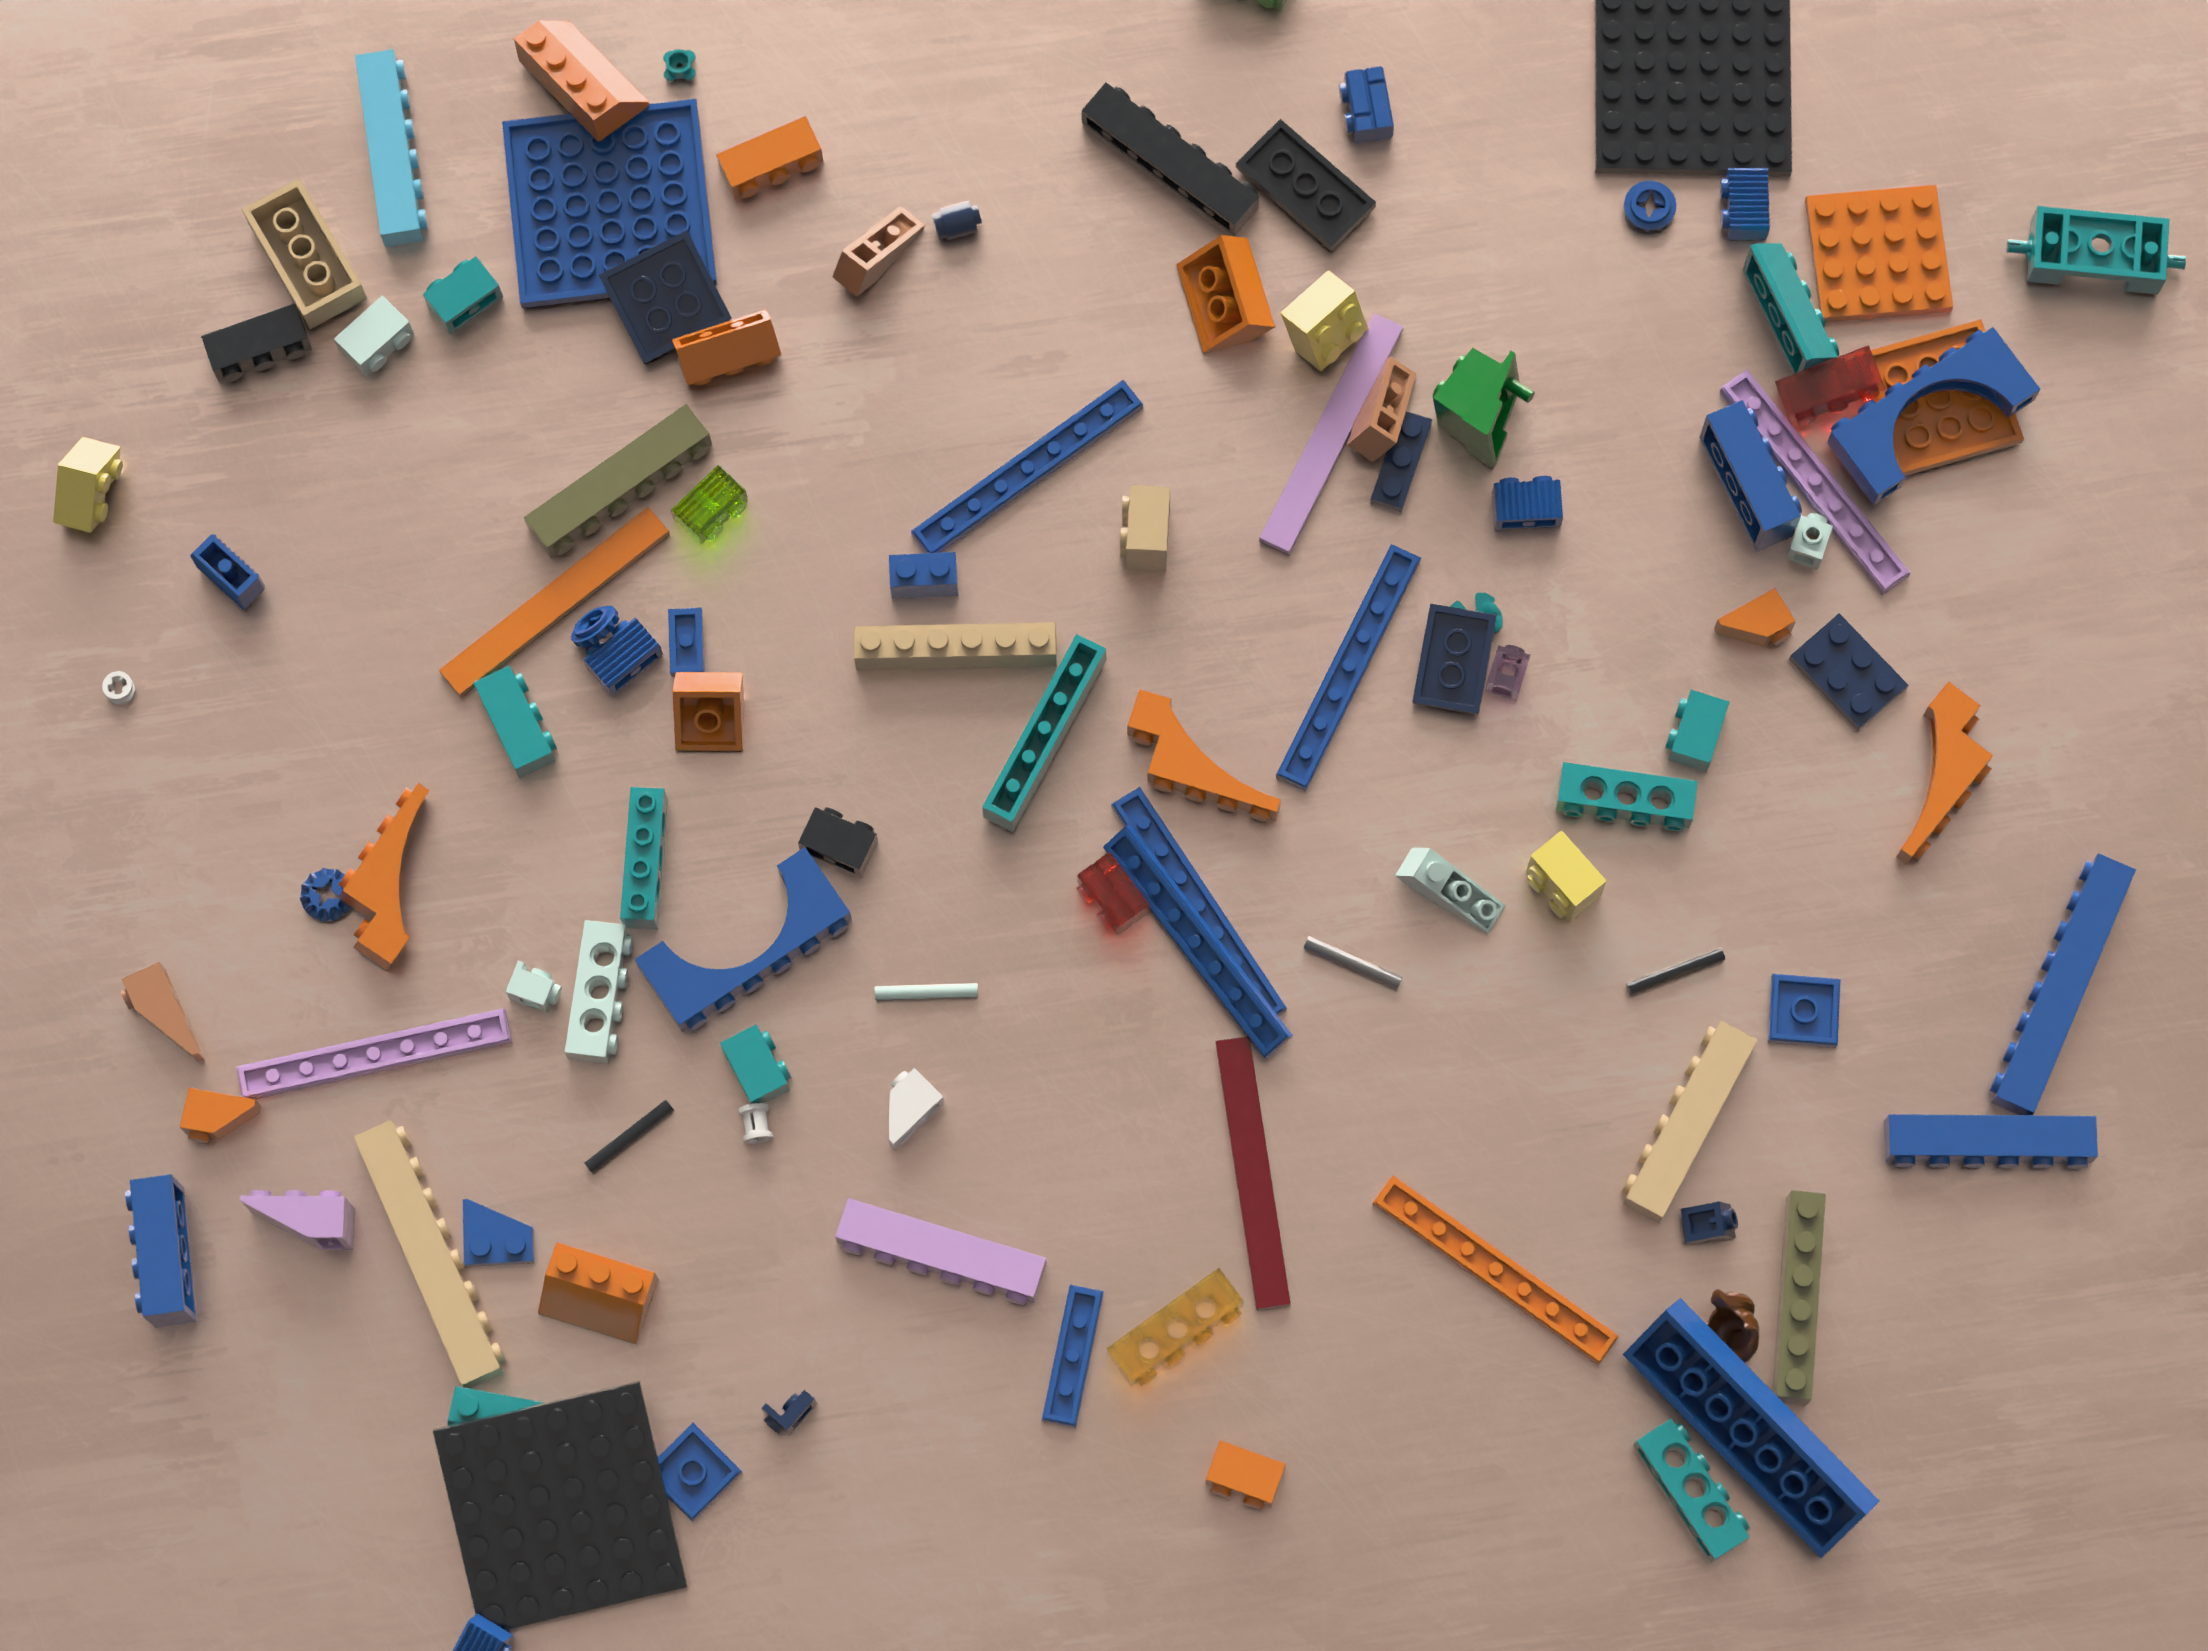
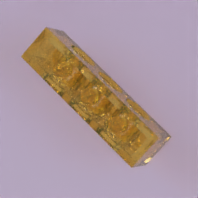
M1218 1268L1107 1348V1355L1131 1387L1136 1383L1143 1386L1158 1375L1155 1370L1167 1362L1171 1366L1186 1355L1184 1349L1193 1342L1199 1346L1214 1334L1211 1329L1223 1322L1226 1326L1236 1320L1242 1314L1239 1309L1243 1307L1244 1300L1222 1270ZM1202 1302L1211 1303L1215 1308V1313L1209 1318H1202L1195 1311L1197 1305ZM1174 1322H1180L1186 1326L1187 1333L1181 1338H1174L1167 1331L1169 1325ZM1152 1342L1158 1346L1159 1353L1154 1358H1145L1139 1352L1141 1345Z

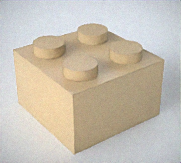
M1130 485V495L1123 496L1122 526L1128 528H1121L1120 558H1126L1127 570L1166 572L1170 487Z

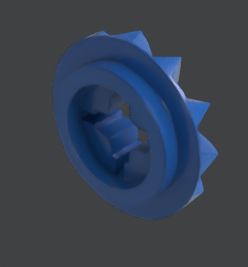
M1643 181L1637 183L1626 194L1624 200L1625 217L1629 218L1634 227L1643 228L1646 232L1655 229L1661 230L1665 225L1671 223L1675 215V196L1666 185L1660 182ZM1652 196L1653 205L1659 207V209H1654L1651 216L1648 217L1646 208L1641 207V205H1646L1647 200Z
M604 606L589 611L576 623L571 634V640L577 647L582 646L583 648H587L591 644H597L599 640L606 638V635L614 630L615 625L620 619L617 610L613 606Z
M322 868L320 871L310 873L307 880L301 884L300 901L309 916L319 921L329 922L343 917L350 910L351 906L340 898H327L326 902L322 904V897L315 890H326L328 886L332 885V892L339 897L344 888L338 884L345 876L344 873L338 869Z

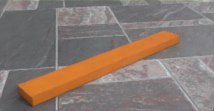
M647 507L439 669L440 674L460 698L475 687L473 682L495 672L670 535L669 530L652 510Z
M1392 1175L1373 1201L1372 1205L1598 1366L1619 1338L1616 1333L1394 1175Z

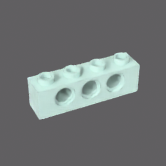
M585 920L565 1046V1054L568 1060L609 1064L610 1055H616L618 1035L613 1034L615 1021H621L623 1002L618 1001L620 988H626L628 969L623 968L625 956L631 955L633 936L628 935V930L624 924ZM603 953L614 955L612 963L608 966L596 964L597 958ZM598 986L609 988L607 996L603 999L591 997L592 991ZM591 1020H603L604 1025L600 1031L592 1033L586 1030L587 1024Z

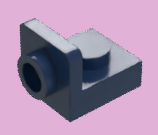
M1718 1201L1681 1209L1686 1243L1693 1244L1719 1238H1736L1735 1229L1738 1228V1218L1730 1204Z
M805 1390L800 1395L794 1393L783 1405L782 1409L785 1412L782 1416L765 1403L761 1408L766 1415L763 1421L776 1433L779 1434L784 1430L787 1434L791 1435L815 1408L817 1402Z

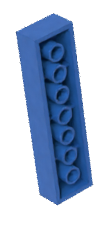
M1681 1298L1667 1308L1622 1354L1820 1558L1832 1549L1880 1502Z

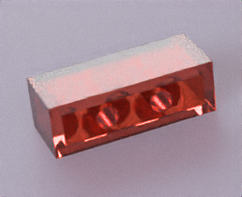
M1869 345L1775 381L1790 423L1792 425L1798 423L1799 426L1814 422L1818 415L1828 411L1830 414L1841 412L1848 408L1849 403L1859 399L1862 402L1872 400L1880 395V391L1885 390Z

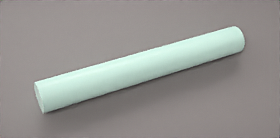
M977 983L875 986L876 1000L978 997Z

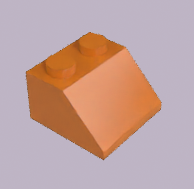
M676 672L672 691L675 751H743V673Z

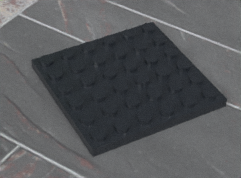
M1595 0V173L1727 175L1728 168H1768V176L1791 177L1790 0Z
M640 1381L433 1429L475 1614H479L504 1630L687 1587V1580Z

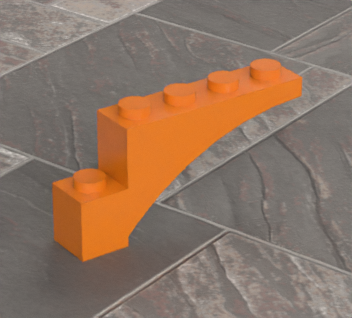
M1949 681L1929 704L1923 715L1929 719L1931 731V777L1927 797L1919 820L1896 856L1906 865L1913 857L1918 861L1931 846L1927 842L1928 838L1933 832L1938 835L1941 834L1951 821V818L1947 816L1954 806L1960 810L1972 795L1968 791L1969 787L1974 781L1980 785L1992 770L1988 763L1993 755L1967 736L1980 720L1975 715L1981 705Z
M1139 689L1127 725V735L1132 736L1133 741L1142 745L1150 746L1151 743L1157 744L1147 773V782L1153 783V788L1163 792H1171L1172 789L1183 792L1186 798L1196 802H1203L1204 799L1216 802L1217 807L1230 812H1235L1236 809L1249 812L1251 818L1259 821L1277 820L1281 799L1257 791L1218 767L1185 732L1171 708L1172 698Z
M420 783L416 785L413 791L408 788L405 789L396 802V805L400 807L394 818L390 815L386 816L377 829V832L381 834L375 845L369 841L358 856V859L363 861L356 872L350 868L338 884L344 888L338 898L372 920L370 922L364 919L354 933L358 941L353 948L385 970H388L410 938L404 932L399 901V874L408 831L417 810L429 792V789Z

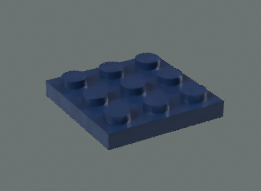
M687 230L599 274L644 364L675 349L672 339L732 320Z

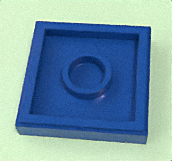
M1772 974L1768 1043L1836 1048L1838 1046L1841 979Z
M694 1423L658 1457L667 1497L692 1522L743 1473Z

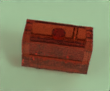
M1110 852L1077 875L1079 886L1076 887L1078 894L1086 904H1089L1091 901L1100 911L1096 914V917L1107 931L1112 928L1117 935L1121 934L1150 912V904Z

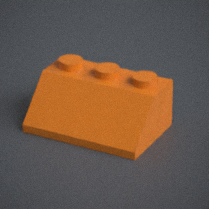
M1220 235L1176 264L1203 353H1211L1252 342L1275 328L1248 238Z
M556 1242L545 1273L538 1314L637 1345L659 1279L655 1272Z

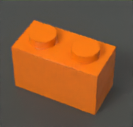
M1220 1440L1205 1484L1211 1486L1210 1492L1216 1495L1230 1498V1495L1234 1494L1244 1498L1243 1504L1263 1510L1264 1506L1271 1508L1286 1464Z

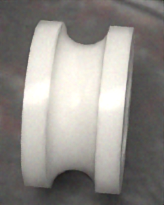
M112 672L103 681V692L112 703L117 705L126 704L134 697L135 685L125 672ZM117 681H121L123 685L127 683L126 686L122 687L121 694H116L113 690Z

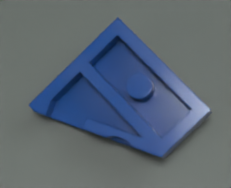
M463 1199L465 1267L535 1263L533 1227L469 1199Z

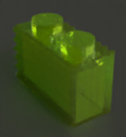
M717 465L671 509L673 519L701 545L707 539L709 541L714 540L722 532L724 522L730 517L733 519L737 518L745 510L748 497L746 490L727 474L720 465Z

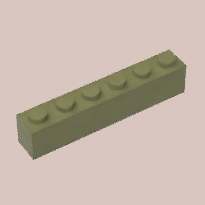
M685 404L526 515L524 520L527 528L550 558L556 554L562 555L573 547L574 541L584 534L589 536L601 527V522L611 515L616 517L628 508V503L638 496L643 498L649 495L655 489V484L665 477L670 479L676 476L682 470V466L691 459L698 460L703 457L712 445L709 432L689 406Z
M1791 1190L1786 1197L1772 1391L1784 1404L1807 1406L1812 1400L1826 1194Z

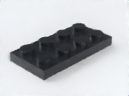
M1281 119L1236 162V169L1330 251L1376 207V201Z

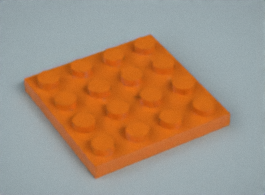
M1936 185L1806 196L1805 207L1818 305L1825 322L1952 311L1953 301Z
M1979 319L1856 354L1854 360L1868 400L1878 402L1886 397L1885 392L1896 383L1901 382L1904 385L1912 380V374L1922 366L1928 365L1932 367L1939 362L1938 358L1950 348L1955 347L1958 350L1966 345V339L1976 331L1982 330L1983 333L1986 332L1982 320ZM1958 390L1939 391L1914 401L1898 417L1893 431L1894 454L1904 476L2017 445L2024 440L2016 414L2008 418L2002 410L1989 400L1973 393Z

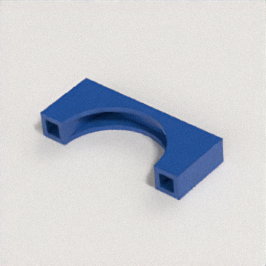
M1994 327L1984 333L1982 330L1976 331L1966 339V345L1958 350L1955 347L1950 348L1938 358L1939 362L1932 367L1928 365L1922 366L1912 374V380L1904 385L1901 382L1896 383L1885 392L1886 397L1878 402L1874 400L1868 401L1857 411L1858 415L1850 420L1844 417L1831 427L1832 432L1827 444L1873 505L1900 489L1905 480V476L1894 454L1893 431L1898 417L1914 401L1939 391H1965L1989 400L2002 410L2008 418L2035 401L2040 391L2039 386Z
M805 847L777 865L779 875L787 888V915L777 939L756 959L734 968L709 969L683 960L664 941H661L634 959L637 967L682 1033L687 1029L690 1031L698 1029L707 1021L706 1017L716 1010L722 1012L736 1002L735 997L744 991L751 993L764 984V978L773 972L776 975L784 972L793 964L791 960L802 953L804 956L811 954L820 947L821 940L830 934L832 937L838 936L849 927L848 923L852 921L849 909Z

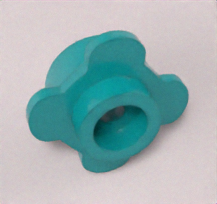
M682 49L667 51L663 56L664 62H666L664 78L670 82L683 78L687 81L693 80L696 76V72L693 69V61L696 58L694 52ZM681 63L683 66L677 68V64Z

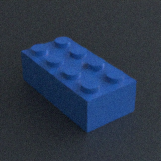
M1741 400L1706 415L1699 438L1756 552H1759L1793 537L1801 517L1802 507L1798 498L1795 495L1791 496L1786 487L1788 481L1781 466L1776 467L1771 457L1773 450L1770 442L1766 437L1762 438L1757 429L1759 424L1756 414L1751 408L1747 409L1744 401Z
M172 1174L130 1180L131 1190L126 1191L125 1197L128 1211H133L134 1224L129 1225V1238L131 1245H136L137 1258L132 1259L134 1279H139L140 1292L135 1293L138 1314L142 1313L144 1319L155 1328L197 1322L184 1187Z

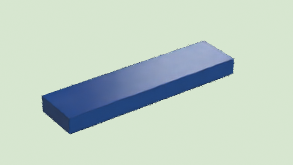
M1075 1285L1069 1286L1042 1422L1076 1428L1104 1291Z

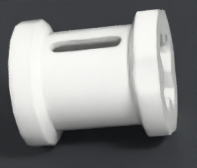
M767 1103L748 1104L738 1108L739 1115L743 1116L745 1135L742 1137L743 1143L757 1144L773 1139V1133L768 1128L766 1112L769 1111V1106Z

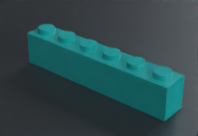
M1078 634L1075 635L983 804V818L1014 832L1107 660L1106 648Z

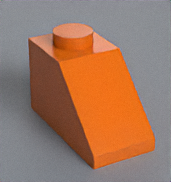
M1776 588L1717 619L1714 630L1717 635L1764 647L1771 642L1774 645H1778L1787 640L1792 635L1791 631L1796 620Z
M189 1088L180 1128L185 1134H188V1139L192 1141L208 1143L209 1138L220 1140L258 1115L262 1106L256 1099Z

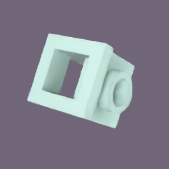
M1809 513L1808 517L1801 515L1786 560L1818 570L1833 525L1827 524V518L1816 513ZM1806 533L1817 536L1818 538L1815 540L1809 539Z
M518 961L505 992L510 1000L548 1013L550 1005L557 1004L562 986L555 984L554 980H551V974L536 968L529 972L525 963Z

